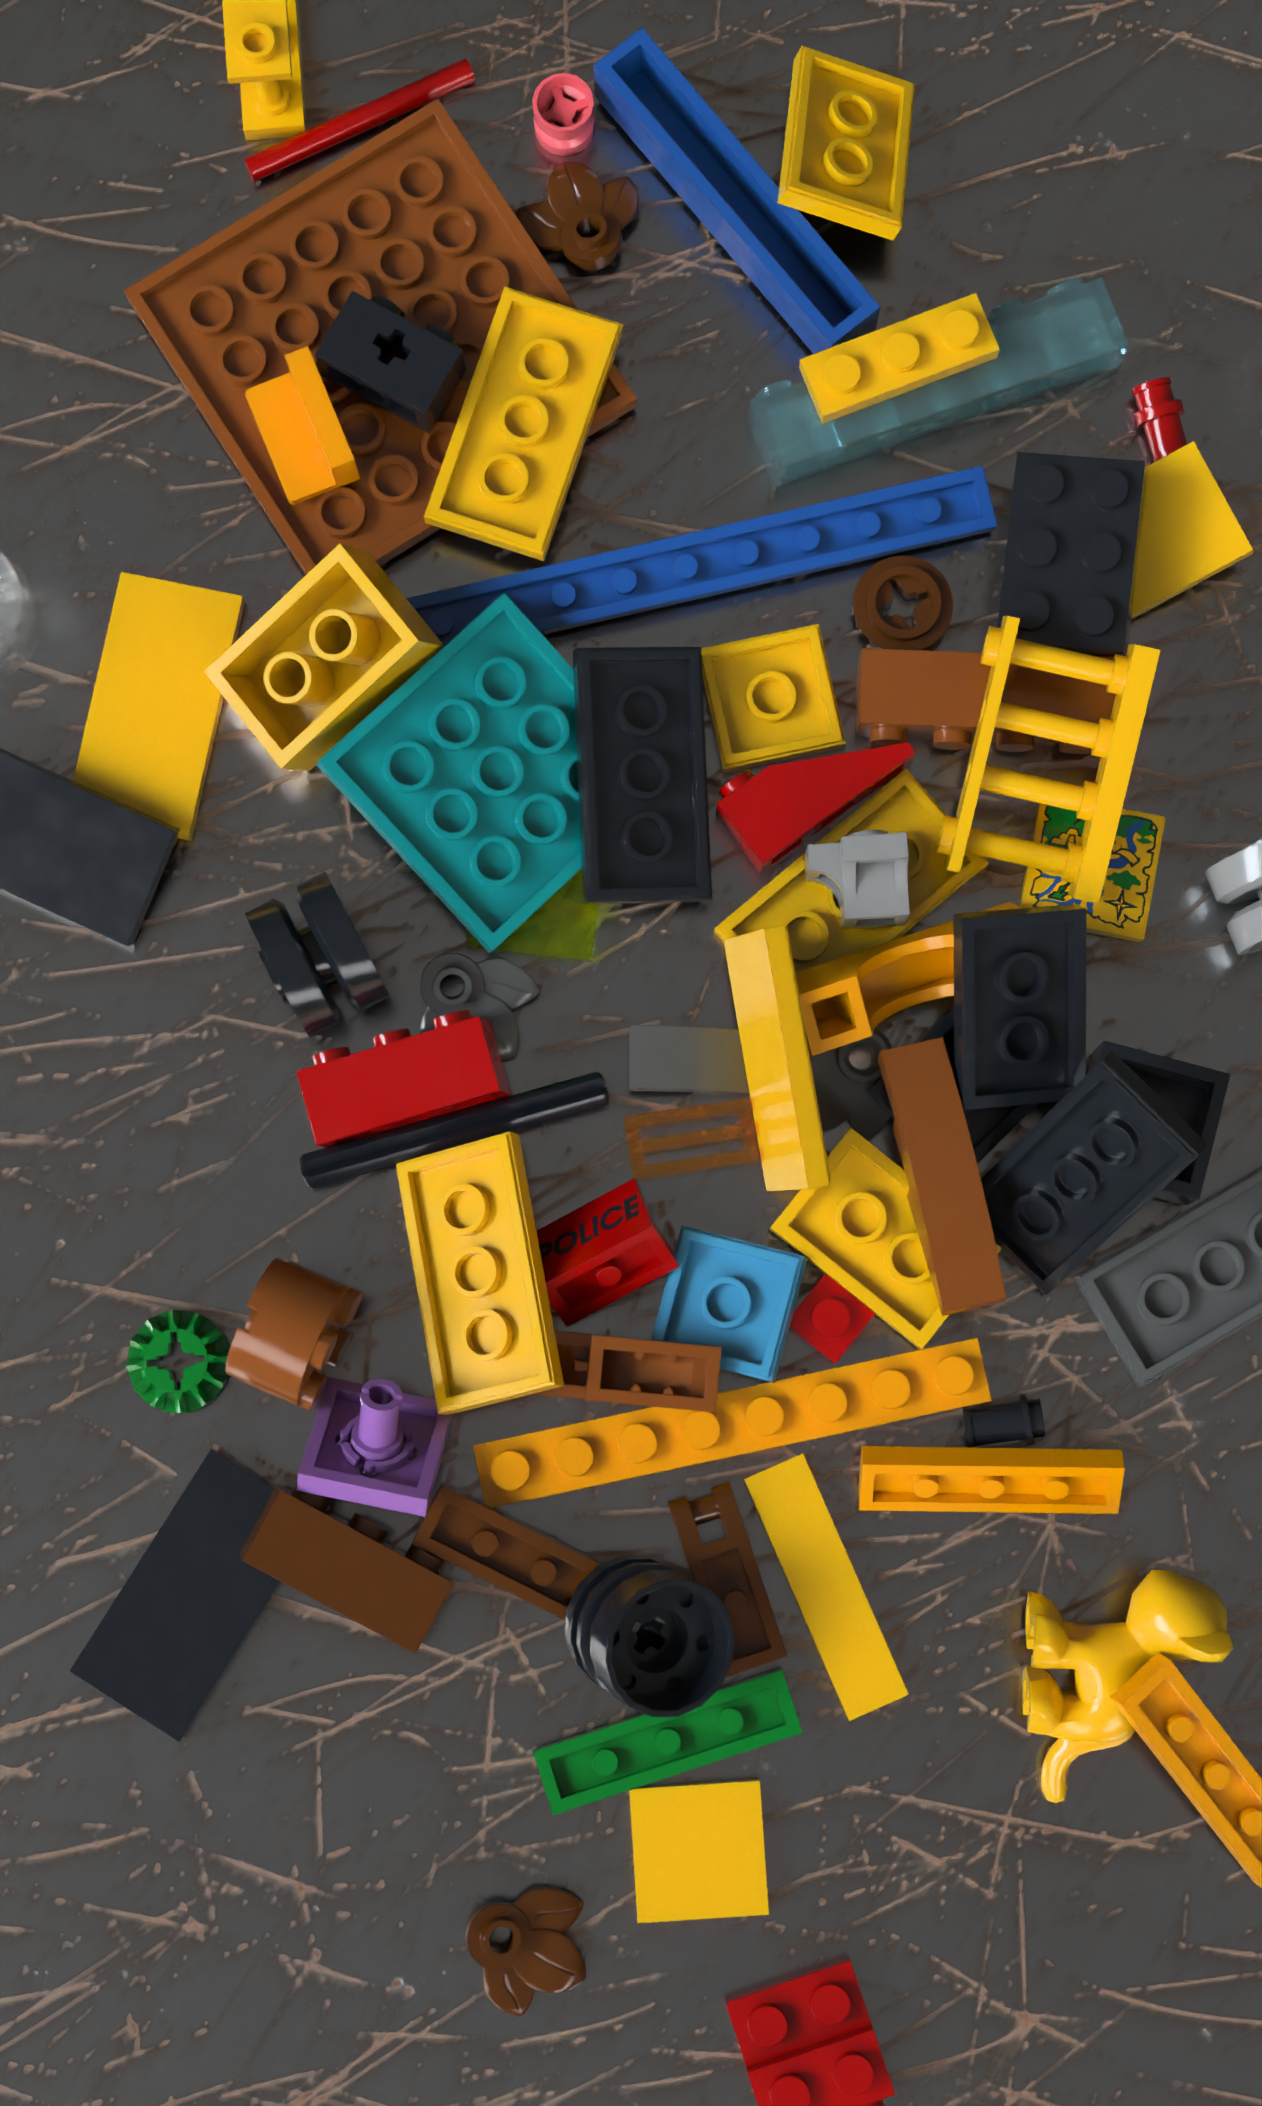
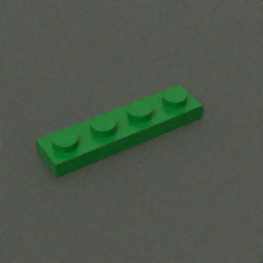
M779 1668L721 1687L701 1707L678 1717H651L642 1713L533 1750V1754L552 1815H556L801 1734L803 1731L783 1670Z

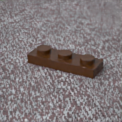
M443 1482L427 1511L426 1517H424L412 1540L413 1545L565 1621L567 1607L578 1584L598 1565L603 1564Z

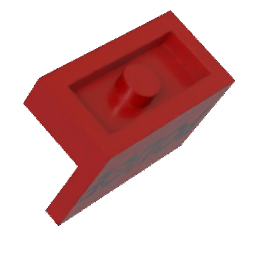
M634 1178L537 1230L549 1303L566 1326L575 1323L679 1267L673 1249L651 1218L640 1186Z

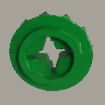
M171 1310L147 1319L145 1324L130 1339L128 1360L125 1366L134 1391L153 1408L170 1413H186L207 1405L222 1390L228 1378L225 1368L229 1348L222 1332L208 1318L191 1311ZM176 1333L183 1352L194 1354L197 1357L205 1356V1362H195L194 1366L184 1368L183 1379H180L181 1390H178L177 1380H174L172 1370L161 1369V1366H152V1361L160 1360L161 1357L171 1354V1344H174V1334Z

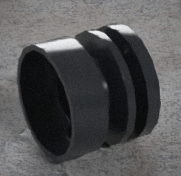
M619 1556L598 1565L578 1584L566 1610L564 1636L572 1661L590 1681L610 1692L627 1706L651 1717H678L701 1707L722 1686L733 1662L735 1632L728 1609L712 1590L647 1556ZM638 1622L641 1626L635 1633L632 1629L635 1623Z

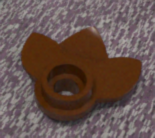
M563 162L553 170L547 184L548 200L518 208L516 211L517 218L538 249L563 251L564 255L571 262L584 270L602 269L615 259L622 244L621 230L637 215L639 208L637 189L630 177L617 178L603 185L597 174L587 165L578 162ZM597 234L596 236L591 238H584L588 235Z
M550 1887L532 1888L520 1896L513 1904L492 1902L479 1908L470 1918L465 1932L466 1946L472 1958L483 1967L482 1979L485 1994L500 2010L522 2017L531 2004L534 1989L546 1993H563L580 1985L586 1979V1969L581 1954L574 1943L564 1936L576 1921L583 1908V1903L573 1894ZM499 1927L509 1928L510 1938L507 1944L501 1948L491 1947L489 1940L492 1932Z

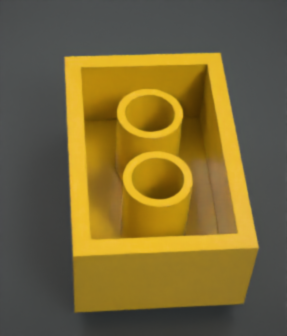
M339 543L213 662L204 673L281 769L310 771L316 766L319 759L436 655L444 645L368 551Z

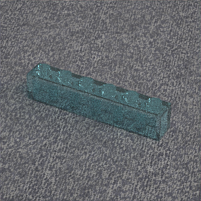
M1101 277L1084 284L1080 278L1070 279L1051 288L1044 298L1026 304L1023 299H1013L996 306L989 312L987 320L1000 348L997 358L824 424L821 423L805 381L792 385L790 381L784 380L762 388L757 392L755 399L749 400L747 421L772 487H778L1119 367L1129 344L1103 278Z

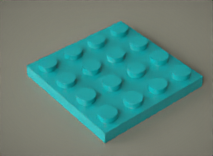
M503 593L316 763V766L489 953L495 950L582 869L573 668L510 598Z

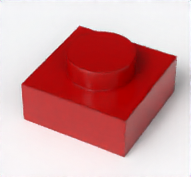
M825 1273L794 1311L789 1329L832 1364H836L875 1313Z

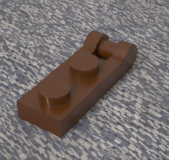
M727 1481L710 1487L712 1493L688 1501L685 1495L667 1502L693 1580L712 1590L728 1609L735 1632L733 1662L726 1677L788 1657L730 1482ZM721 1518L727 1537L702 1545L696 1526Z

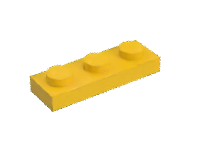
M974 293L800 359L799 369L821 423L824 424L998 357L1000 348L979 298Z

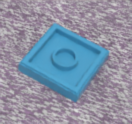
M682 1225L674 1252L679 1267L668 1274L651 1340L722 1347L720 1369L775 1383L808 1258Z

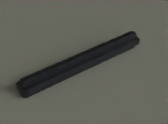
M593 1072L305 1153L299 1158L300 1169L305 1184L309 1188H317L509 1131L516 1132L605 1107L609 1103V1094L602 1074Z

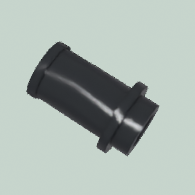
M1026 1394L1019 1395L1020 1401L974 1408L962 1407L968 1447L1023 1439L1026 1440L1027 1445H1034L1033 1438L1045 1437L1040 1398L1027 1400Z

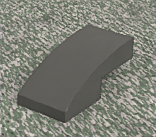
M630 1024L629 1091L692 1092V1095H750L739 1029Z

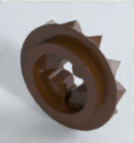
M893 556L883 559L871 566L863 574L855 589L853 610L856 627L867 637L872 647L895 650H926L943 637L950 624L953 613V596L950 586L943 574L923 559L912 556ZM891 584H894L897 593L901 592L905 600L914 598L919 600L926 597L921 600L919 605L913 608V628L911 629L908 622H904L899 614L892 616L886 614L880 617L892 605L893 587Z

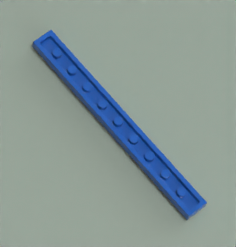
M978 466L406 599L444 646L503 593L510 598L540 633L545 635L991 532L996 529L997 522L984 467Z

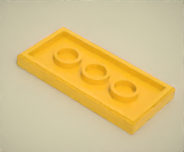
M504 286L424 515L426 524L541 561L545 560L623 334V324Z
M125 572L120 573L73 781L179 828L180 831L177 836L179 839L192 841L224 699L223 695L204 671L237 641L245 606L243 596Z
M906 768L816 843H840L842 836H850L852 833L868 830H883L888 833L907 832L910 916L905 925L841 929L840 906L833 892L822 884L806 882L804 853L716 926L714 933L724 943L723 940L756 930L785 925L789 932L796 973L904 937L984 870L989 862L983 856L965 853L960 873L946 869L944 864L947 855L936 853L943 818L947 814Z
M785 925L763 928L723 940L766 1191L802 1190L830 1185L831 1177L788 928Z
M509 1131L396 1163L438 1414L451 1415L564 1386L519 1134Z

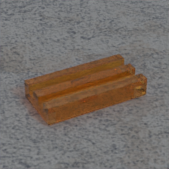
M750 1097L624 1116L633 1178L636 1181L759 1162L760 1158L755 1137ZM739 1115V1125L642 1140L639 1137V1130ZM740 1138L743 1140L744 1150L644 1165L643 1153Z

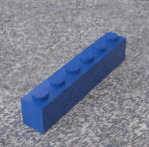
M642 27L594 64V92L598 101L813 354L876 331L880 305L798 210L777 203L779 187Z

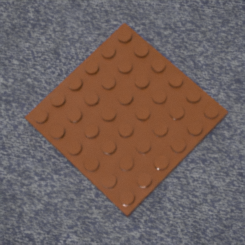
M438 98L123 290L134 311L305 575L339 543L368 551L379 566L441 529L426 524L424 515L504 286L578 310ZM352 291L369 300L372 295L382 296L401 308L405 313L404 318L423 329H425L427 324H433L453 335L459 341L460 345L458 347L463 349L466 372L430 434L321 376L355 459L360 479L296 505L290 504L246 399V390L289 373L284 355L307 346L320 374L315 353ZM399 351L398 354L395 356L397 358L403 359L404 361L406 360L405 353L403 351ZM383 354L384 363L389 365L393 358ZM614 362L609 371L587 437L637 407L636 395Z

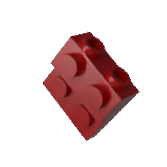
M849 1956L725 1998V2004L758 2106H885L883 2099L895 2095Z

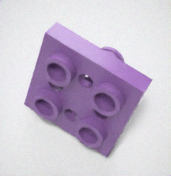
M328 1377L299 1468L297 1491L426 1517L453 1414H438L436 1399L403 1393L399 1385L388 1379L377 1378L363 1385ZM363 1472H365L366 1474L374 1473L377 1476L374 1478L364 1477L361 1474Z

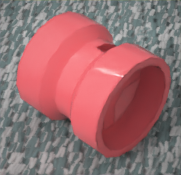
M558 73L542 80L535 89L532 99L536 138L542 148L551 154L562 157L576 155L585 150L593 139L595 131L593 93L588 84L577 75ZM556 121V122H558V123H560V124H563L564 127L558 126V125H557L556 123H554V122Z

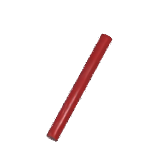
M464 58L245 158L244 162L253 182L263 179L475 82L472 68L468 60Z

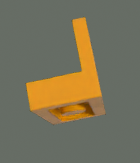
M308 346L284 355L289 373L251 387L245 392L246 399L288 502L292 505L360 479L355 459Z

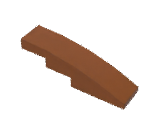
M943 1037L881 1050L878 1064L895 1118L892 1130L910 1187L907 1199L941 1314L945 1316L1005 1302L1006 1293L978 1164Z
M554 1330L564 1386L534 1393L536 1395L578 1398L588 1401L716 1413L722 1347Z

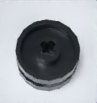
M326 872L296 886L295 898L308 923L307 926L299 930L284 903L275 898L245 912L249 925L262 949L258 951V954L283 1002L285 1004L290 1003L310 1038L339 1023L340 1010L327 985L333 980L337 979L351 1006L360 1011L390 997Z

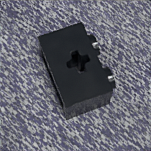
M352 291L315 353L321 376L430 434L466 372L463 349L458 347L460 345L459 341L449 332L436 325L427 324L425 329L408 321L404 318L405 313L401 308L382 296L372 295L369 300ZM399 351L405 353V361L395 357ZM383 354L393 358L389 365L384 363Z

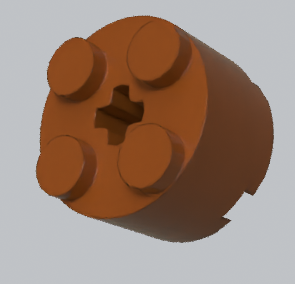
M275 1258L266 1268L246 1307L252 1310L245 1328L237 1327L226 1361V1374L310 1412L313 1411L327 1380V1376L322 1374L326 1364L337 1368L348 1348L352 1333L342 1329V1326L348 1327L360 1304L363 1292L293 1261Z

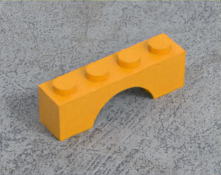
M1009 901L982 911L1019 909L1022 907ZM953 920L796 972L809 1055L815 1056L871 1037L875 1027L880 1022L903 1009L930 1000L954 996Z

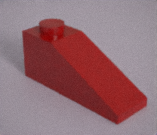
M907 742L770 765L755 776L747 769L735 776L720 789L719 793L723 799L717 803L716 817L761 875L894 779L906 768H909L912 765L916 751Z

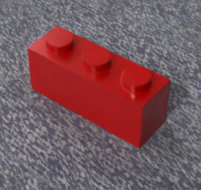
M462 1010L435 1018L433 1020L435 1029L411 1036L409 1028L398 1029L372 1038L374 1048L351 1054L349 1047H339L312 1056L314 1066L298 1070L296 1073L316 1145L327 1148L510 1096V1087L491 1021L481 1016L472 1018L470 1010Z

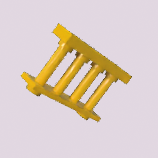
M222 0L227 79L229 84L240 83L243 132L246 141L293 137L306 131L297 0Z
M1003 616L1001 627L989 626L985 638L981 664L991 666L956 817L944 816L936 853L947 855L944 866L947 870L958 873L961 871L965 853L1061 874V881L1070 883L1068 894L1072 898L1099 904L1161 650L1128 644L1125 656L1115 654L1114 659L1110 660L1017 639L1016 635L1020 618ZM1009 664L1107 685L1106 692L1116 694L1110 719L1100 717L1098 723L1001 702ZM994 728H1002L1091 748L1092 756L1101 757L1095 783L1084 781L1083 786L986 765ZM983 790L1076 811V818L1086 820L1080 845L1070 843L1068 849L971 828L979 791Z

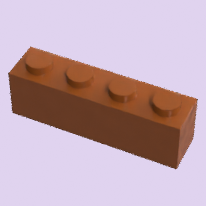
M861 648L857 664L855 737L870 738V744L876 747L907 743L908 739L933 740V747L945 750H960L971 747L991 666L981 664L982 652ZM1097 656V657L1106 658V659H1110V660H1113V659H1114V657ZM1009 664L1001 702L1098 723L1100 717L1110 719L1115 694L1106 692L1107 685ZM997 727L994 728L991 742H996V749L1007 752L1030 751L1034 749V743L1059 744V751L1069 754H1088L1092 750L1091 748Z

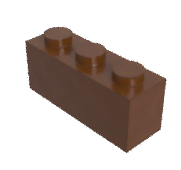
M297 1483L292 1491L277 1484L240 1551L241 1560L416 1654L454 1585L449 1576L441 1572L446 1561L412 1543L407 1552H404L385 1542L384 1539L389 1530L359 1513L354 1512L349 1522L327 1510L332 1501L329 1497L297 1491Z

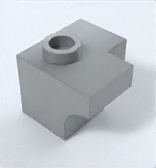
M860 831L852 833L850 836H842L840 843L807 845L805 853L806 882L822 884L833 892L840 906L841 929L903 926L906 924L910 916L907 832Z

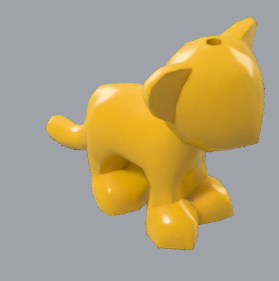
M1151 1570L1132 1593L1126 1622L1094 1625L1064 1621L1051 1599L1041 1593L1028 1591L1025 1616L1026 1648L1033 1650V1655H1031V1667L1026 1666L1023 1670V1715H1028V1733L1058 1738L1048 1750L1042 1765L1041 1788L1046 1800L1054 1803L1065 1800L1068 1789V1769L1072 1761L1079 1755L1119 1746L1132 1737L1135 1729L1114 1704L1110 1696L1157 1652L1169 1658L1172 1662H1192L1196 1660L1201 1662H1222L1234 1649L1230 1635L1226 1632L1228 1625L1226 1607L1214 1589L1200 1580L1182 1576L1172 1570ZM1046 1669H1074L1075 1689L1069 1692L1061 1691L1054 1676Z

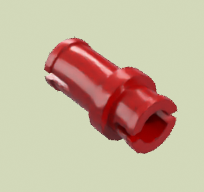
M1170 377L1154 379L1142 383L1131 390L1139 410L1134 414L1137 428H1144L1154 462L1187 445L1180 416L1185 411L1181 399H1174Z

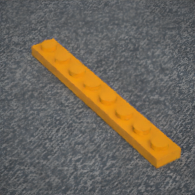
M978 1338L781 1379L775 1381V1383L767 1382L717 1393L716 1413L650 1407L473 1445L484 1504L494 1508L990 1402L992 1400Z

